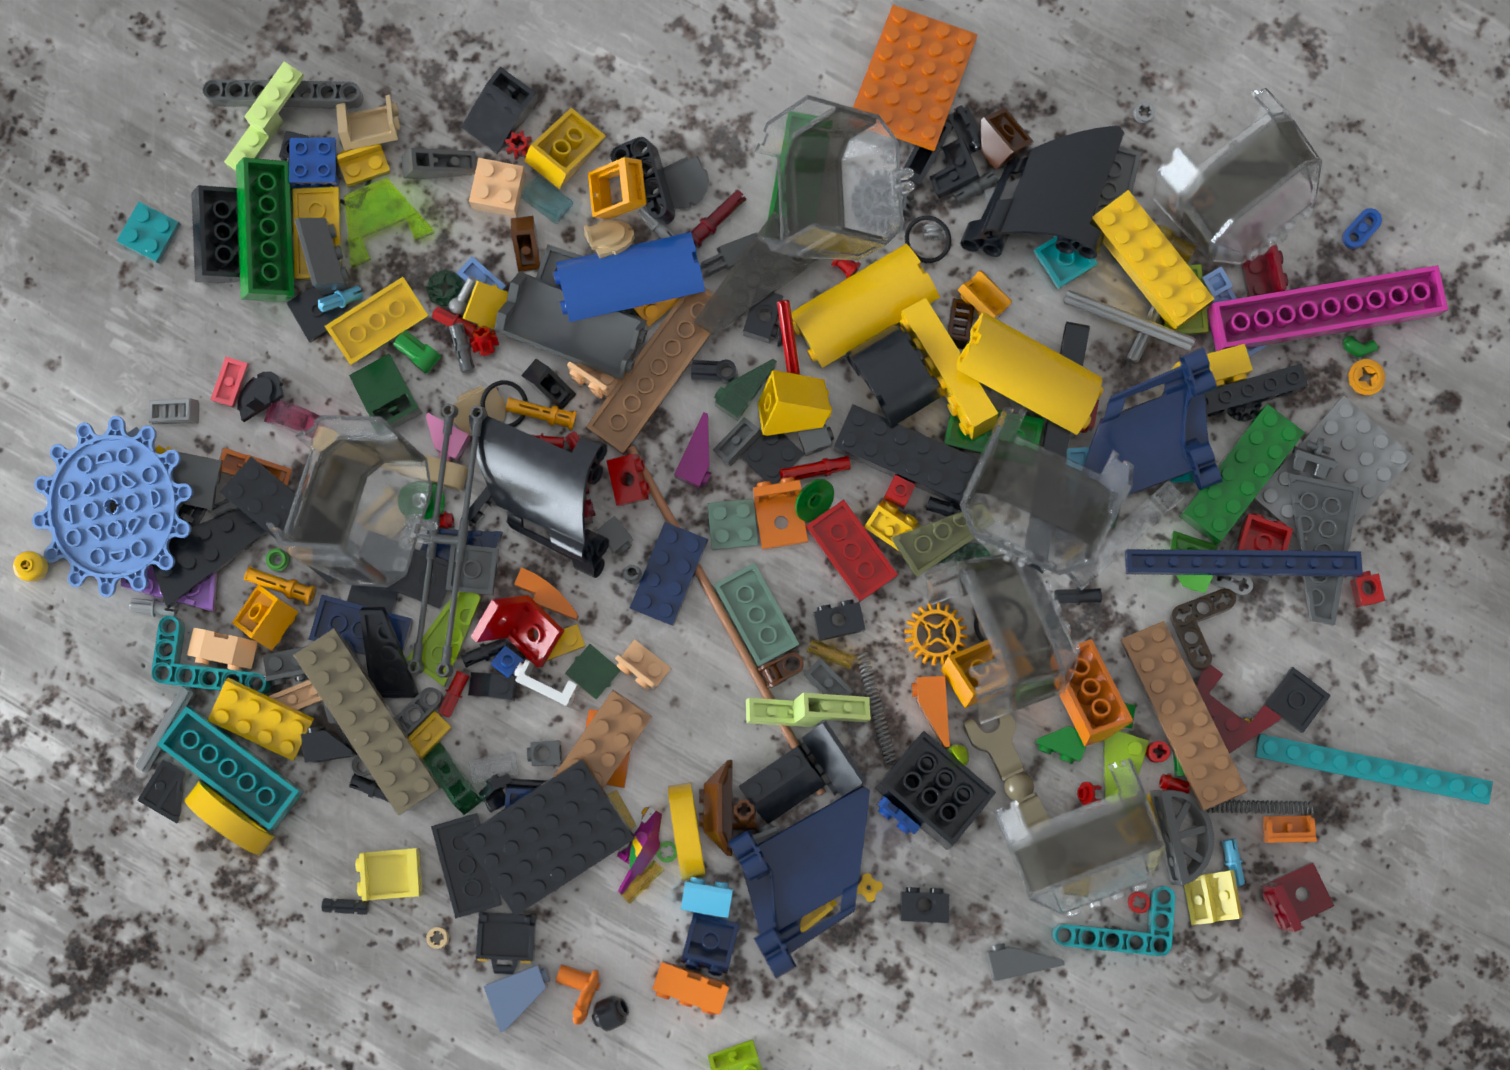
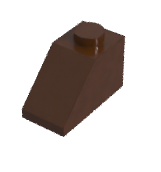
M534 216L511 218V236L518 272L539 269L540 256Z

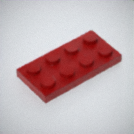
M844 499L806 525L809 533L859 602L898 576Z

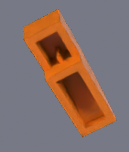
M227 448L222 449L219 460L223 461L221 473L234 476L246 461L253 457L285 485H288L292 469L248 454L245 455Z
M521 567L514 583L516 587L535 594L533 600L539 606L578 621L579 615L556 588L540 576Z

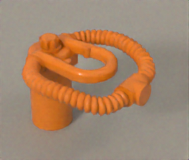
M561 964L555 982L582 991L573 1010V1023L580 1025L587 1018L595 991L600 989L601 983L598 982L599 971L593 970L592 974Z

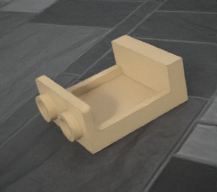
M386 95L387 106L348 113L345 103L336 104L338 133L344 151L398 140L397 130H401L398 117L399 109L397 102H392L390 95Z

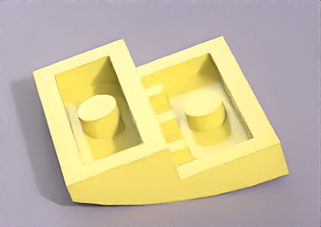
M1234 870L1201 874L1194 881L1184 885L1191 925L1214 923L1243 917Z

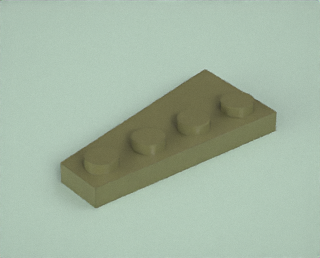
M977 505L890 538L914 575L918 577L993 526L994 523L983 506Z

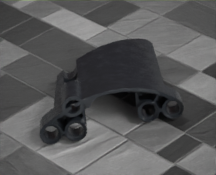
M1119 125L1107 126L1069 134L1032 148L1028 157L1022 159L1015 157L1008 161L981 219L970 221L967 224L960 241L961 247L970 252H977L979 249H982L985 254L991 257H999L1002 254L1009 234L1035 233L1057 236L1055 247L1062 253L1072 254L1078 251L1084 258H1096L1104 240V234L1092 226L1090 222L1124 136L1122 128ZM1022 172L1013 197L1000 200L1010 174Z
M469 415L470 430L472 432L473 418ZM487 416L482 421L481 436L478 438L476 456L482 475L496 505L507 512L506 522L510 528L571 559L576 570L593 578L599 577L605 566V560L602 556L608 549L609 539L594 531L585 529L584 507L587 483L595 485L602 477L603 467L600 463L607 454V444L584 435L579 439L571 453ZM523 518L548 529L550 539L524 528Z

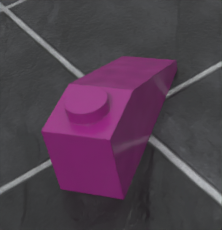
M703 412L674 473L676 479L698 489L701 488L702 484L707 485L712 474L708 472L710 469L708 414Z

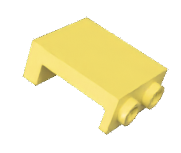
M420 848L359 853V858H356V871L360 872L361 882L357 883L358 896H362V901L423 896Z

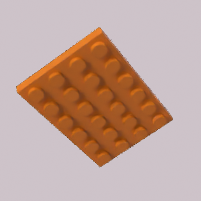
M892 5L848 121L935 152L978 34Z

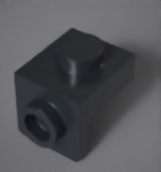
M508 773L501 777L498 774L490 777L485 781L487 785L478 792L489 812L505 806L506 795L503 790L513 781Z

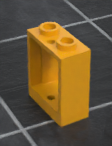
M623 157L588 172L592 217L610 220L646 205L642 160ZM620 175L623 201L612 205L609 179Z

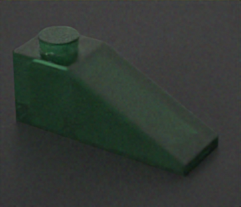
M771 359L729 382L725 388L720 387L714 396V399H716L715 407L738 422L769 378L772 370L777 366V361Z
M441 742L423 758L451 803L463 815L483 801Z

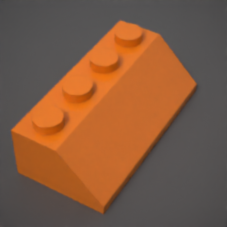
M1092 639L1049 654L1045 667L1085 747L1106 740L1133 722Z

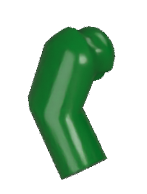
M1347 336L1342 342L1344 349L1355 357H1362L1378 350L1375 340L1362 344L1354 339L1353 336Z

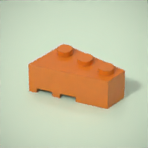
M662 960L652 990L657 991L656 996L667 1000L673 997L678 999V1003L684 1006L692 1007L694 1005L702 1008V1012L720 1015L730 983Z

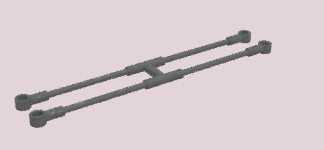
M449 403L442 407V414L445 416L443 425L444 439L434 514L431 517L426 553L427 566L417 641L414 643L412 660L408 663V671L410 673L420 674L424 671L425 667L422 662L424 644H422L432 565L433 560H435L437 543L456 545V566L445 646H443L441 663L436 668L437 675L446 678L453 674V667L450 664L452 654L451 642L461 566L464 562L469 527L468 513L482 421L487 417V410L484 407L478 405L472 407L470 415L473 418L471 432L473 438L463 514L459 523L458 536L439 534V513L449 438L452 435L454 418L457 417L459 412L457 406ZM416 663L418 665L417 670L414 669ZM444 667H446V673H445V674L443 673V668H444Z

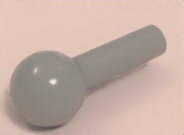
M468 276L459 296L450 301L449 310L455 315L465 313L467 308L466 300L477 281L475 277Z

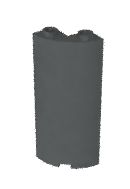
M520 271L512 279L507 301L497 313L494 331L619 380L624 378L626 372H632L635 364L633 358L639 343L643 344L647 336V330H644L647 320L623 311H617L569 322L568 314L563 315L560 301H564L561 287Z

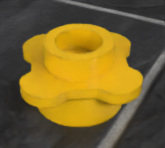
M865 873L862 876V881L858 884L857 894H862L868 902H872L875 900L876 893L882 890L883 884L880 881L874 880L871 874ZM868 885L871 886L870 890H867L866 888Z

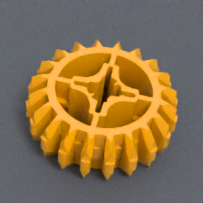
M940 602L936 603L935 609L932 608L931 603H928L927 611L920 606L918 608L920 616L915 612L911 614L915 622L912 620H907L906 622L912 629L904 630L905 634H911V637L905 639V643L913 642V645L908 650L911 652L917 649L918 652L914 655L915 659L919 658L921 654L924 655L922 659L924 664L928 661V658H931L932 666L936 665V659H939L940 664L944 665V657L948 658V656L952 655V652L954 654L960 652L957 646L960 648H965L966 646L960 639L968 638L967 634H961V631L967 629V625L959 626L958 623L962 622L964 618L962 616L958 619L954 618L958 612L956 609L951 614L948 613L950 608L948 604L944 607V610H940ZM937 615L945 619L940 624L933 625L924 618ZM950 623L955 632L953 644L945 634V629ZM918 625L922 626L927 634V639L922 645L917 638ZM943 625L944 627L940 630L941 633L939 634L942 635V638L937 637L928 643L931 639L930 635L933 634L930 633V630L935 631ZM934 643H938L948 649L942 653L927 651Z

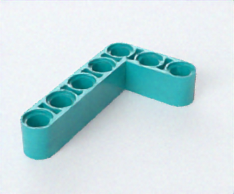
M165 616L159 621L151 676L154 681L165 685L221 691L226 679H231L237 675L239 683L251 689H254V681L257 678H261L263 685L257 691L266 694L270 690L271 683L266 682L264 678L266 676L259 673L180 664L185 624L181 619L173 616ZM175 621L176 629L174 632L169 633L167 626L170 622ZM171 644L173 651L169 656H165L164 648L166 645ZM167 667L169 676L163 680L160 673L163 668ZM191 670L193 677L189 682H185L184 673ZM210 673L216 675V681L212 685L207 683V676Z
M1156 886L1152 889L1150 893L1151 904L1148 912L1147 932L1062 923L1052 929V938L1057 944L1066 947L1165 956L1171 951L1175 893L1167 886ZM1161 890H1165L1168 894V899L1165 903H1160L1157 899V895ZM1160 914H1163L1166 918V923L1162 927H1158L1155 922L1156 917ZM1062 928H1066L1069 931V938L1066 941H1060L1058 938V932ZM1085 931H1091L1093 934V940L1089 944H1085L1082 941V934ZM1110 933H1114L1117 937V941L1113 946H1108L1106 943V937ZM1133 936H1138L1141 942L1140 946L1136 949L1130 946V939ZM1158 938L1164 941V948L1161 951H1156L1153 945L1154 941Z

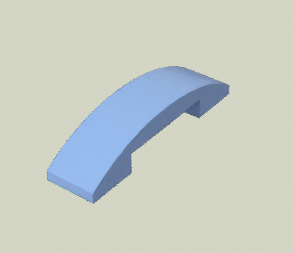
M1222 266L1201 278L1203 285L1214 297L1211 304L1237 299L1231 289L1233 285ZM1268 345L1247 348L1248 356H1252Z

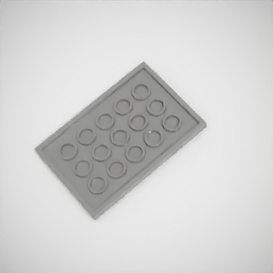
M1345 396L1339 399L1297 446L1313 452V449L1306 447L1307 442L1316 443L1319 437L1324 438V446L1331 448L1329 454L1321 452V455L1334 458L1338 462L1336 469L1332 468L1326 479L1313 474L1317 463L1309 461L1305 472L1296 470L1292 467L1294 454L1291 453L1253 499L1277 521L1284 522L1287 527L1293 528L1292 534L1296 538L1297 532L1288 477L1290 473L1359 487L1353 522L1354 526L1414 458L1411 453Z

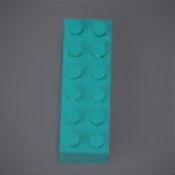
M186 706L157 745L266 828L276 830L304 791L217 725L207 721L208 719L196 709Z

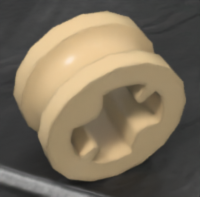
M435 927L427 933L426 941L430 947L441 949L448 944L449 934L444 928ZM436 931H440L439 935L443 934L444 939L440 940V945H436L437 942L432 941Z

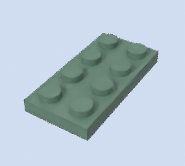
M755 562L714 584L718 595L758 667L800 645Z

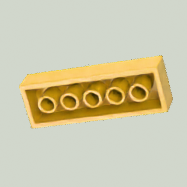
M1129 190L1092 217L1090 224L1104 234L1103 244L1170 329H1178L1214 300V297Z
M924 298L902 310L901 330L902 332L906 331L911 337L913 349L918 348L925 359L923 362L930 377L934 376L938 381L940 388L937 391L941 397L945 396L949 402L947 407L952 416L957 415L961 422L959 426L965 436L969 435L971 440L995 428L998 418L997 410L980 383L957 370V359L961 353L928 300Z

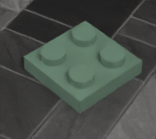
M754 499L707 503L712 550L758 546Z

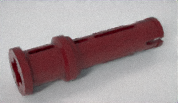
M736 189L707 218L704 217L699 220L700 223L691 231L697 248H701L702 243L710 235L716 233V228L747 200L741 191Z

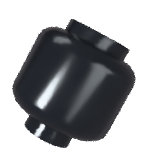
M609 996L594 1005L592 1020L596 1027H601L604 1031H611L622 1026L629 1015L627 1004L622 998Z

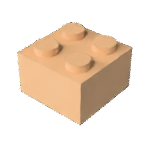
M478 158L469 198L472 209L517 218L526 178L524 166Z

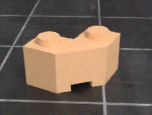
M193 628L187 655L196 657L195 662L209 665L210 661L228 664L227 669L230 670L252 669L258 642Z

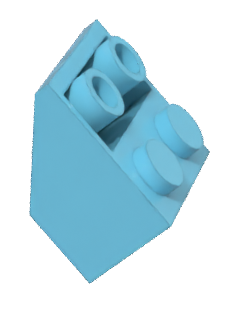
M691 877V881H685L681 910L728 918L733 889L729 888V883L715 881L714 885L705 884L706 879Z

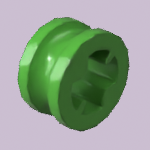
M670 841L662 842L661 847L657 851L658 858L665 863L674 861L677 857L676 845ZM670 845L674 849L671 850V852H674V855L672 857L667 856L665 859L661 856L663 854L661 848H667Z

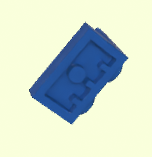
M334 137L290 138L289 183L293 189L339 187L340 189V181L336 175V139Z

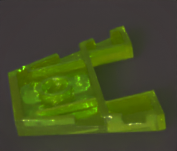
M387 177L344 195L350 253L349 261L352 268L371 260L362 238L407 220L415 241L435 233L433 228Z

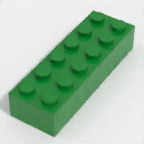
M243 157L236 165L241 300L287 302L294 296L289 161Z
M1265 405L1217 467L1220 471L1222 482L1203 490H1198L1178 517L1212 543H1220L1305 432L1270 405Z

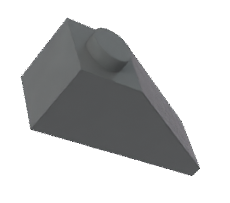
M410 148L401 156L403 178L434 179L475 175L477 167L475 151Z
M1004 943L990 946L991 950L986 951L992 980L994 981L1065 965L1062 959L1010 946L1005 947Z

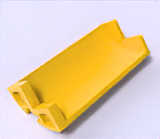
M904 244L793 310L791 313L795 335L800 334L809 347V350L806 352L813 363L817 361L824 368L891 325L899 323L902 310L924 298L931 304L939 299L940 295L928 272L925 273L921 267L919 258L907 244Z
M982 312L972 326L970 341L957 359L958 371L1078 435L1082 428L1085 429L1091 421L1090 414L1096 401L1104 391V388L1101 387V376L985 312Z

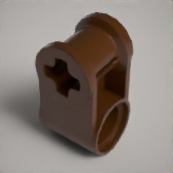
M789 653L777 660L775 659L758 668V671L762 672L768 684L766 687L769 690L799 674L804 667V662L797 653ZM792 657L797 658L800 661L798 669H788L786 665L788 659ZM770 669H771V671H772V673H773L775 679L772 678V676H771V674H770V672H769Z

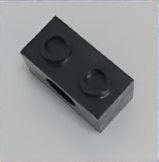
M760 288L756 289L743 329V336L768 344L771 337L776 338L779 325L776 324L779 316L777 302L783 300V295ZM762 312H768L772 317L768 321H762L759 315Z
M853 599L842 601L840 606L831 608V604L819 606L817 611L813 612L819 641L860 633L866 630L860 602L854 603ZM837 613L842 614L845 617V623L840 626L835 625L832 621V616Z
M906 887V892L900 891L899 920L949 923V894L944 893L943 888H930L928 893L920 892L918 887ZM922 898H928L931 903L929 910L925 912L920 911L918 908V902Z

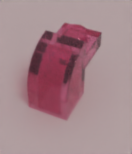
M279 400L267 408L264 422L286 428L297 434L313 437L320 415L300 406Z

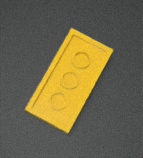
M339 187L293 189L294 278L296 280H311L294 219L326 218L330 224H334L337 232V237L334 238L336 246L340 245L341 248Z
M401 277L327 324L325 328L348 363L352 365L428 317V314L404 277Z
M227 678L207 721L294 761L302 746L301 734L307 733V729L311 727L314 718L235 680Z

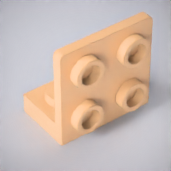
M569 362L567 364L570 372L569 375L572 376L571 379L580 386L586 384L591 389L590 392L600 399L603 396L607 398L620 381L617 378L578 363L574 365Z
M635 639L621 657L617 655L615 658L618 662L617 667L627 676H630L631 673L637 677L636 683L647 691L649 688L655 691L672 669Z

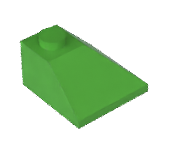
M1176 531L1172 533L1170 550L1218 549L1216 544ZM1176 575L1182 586L1202 593L1206 592L1213 578V575Z

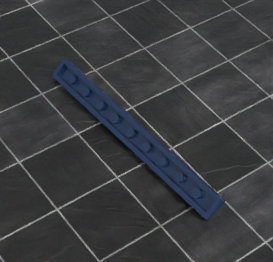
M1126 549L1125 567L1126 574L1349 577H1360L1363 575L1361 551Z

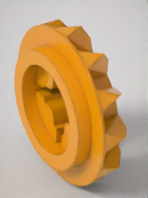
M1362 359L1355 362L1347 375L1349 385L1354 389V392L1360 393L1363 396L1374 395L1382 389L1385 383L1384 369L1378 362L1371 359ZM1363 372H1365L1366 375L1374 374V376H1372L1371 379H1369V384H1367L1366 381H1359V379L1363 376Z

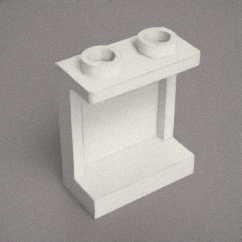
M525 660L524 664L519 663L514 673L517 676L516 682L571 708L581 688L580 686L568 680L561 693L529 677L534 667L532 662Z

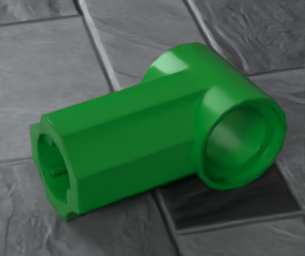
M407 330L400 333L393 344L425 374H428L442 357L428 344L424 345Z

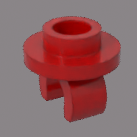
M1083 782L1077 791L1080 803L1087 806L1092 803H1100L1101 799L1095 798V790H1102V787L1093 785L1091 782Z

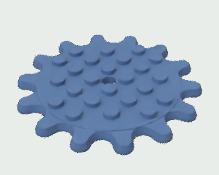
M113 416L109 419L107 431L103 435H97L89 423H80L76 428L77 446L69 450L61 444L53 445L50 449V457L56 464V472L51 477L39 476L34 481L35 490L45 495L47 506L43 511L33 515L32 524L36 529H48L52 534V542L45 549L44 558L49 563H55L62 558L69 561L70 572L67 579L72 587L81 586L87 577L93 576L98 581V590L103 597H111L116 592L118 581L121 578L127 579L135 591H143L149 583L147 570L151 564L157 565L162 570H170L175 565V558L169 550L170 540L173 537L185 538L192 531L191 525L187 521L182 520L178 513L180 504L191 499L194 494V490L189 484H177L174 481L173 472L181 462V455L173 449L163 454H158L154 447L157 432L149 425L143 426L136 436L130 437L126 431V422L120 416ZM113 500L119 505L114 513L110 511V503Z

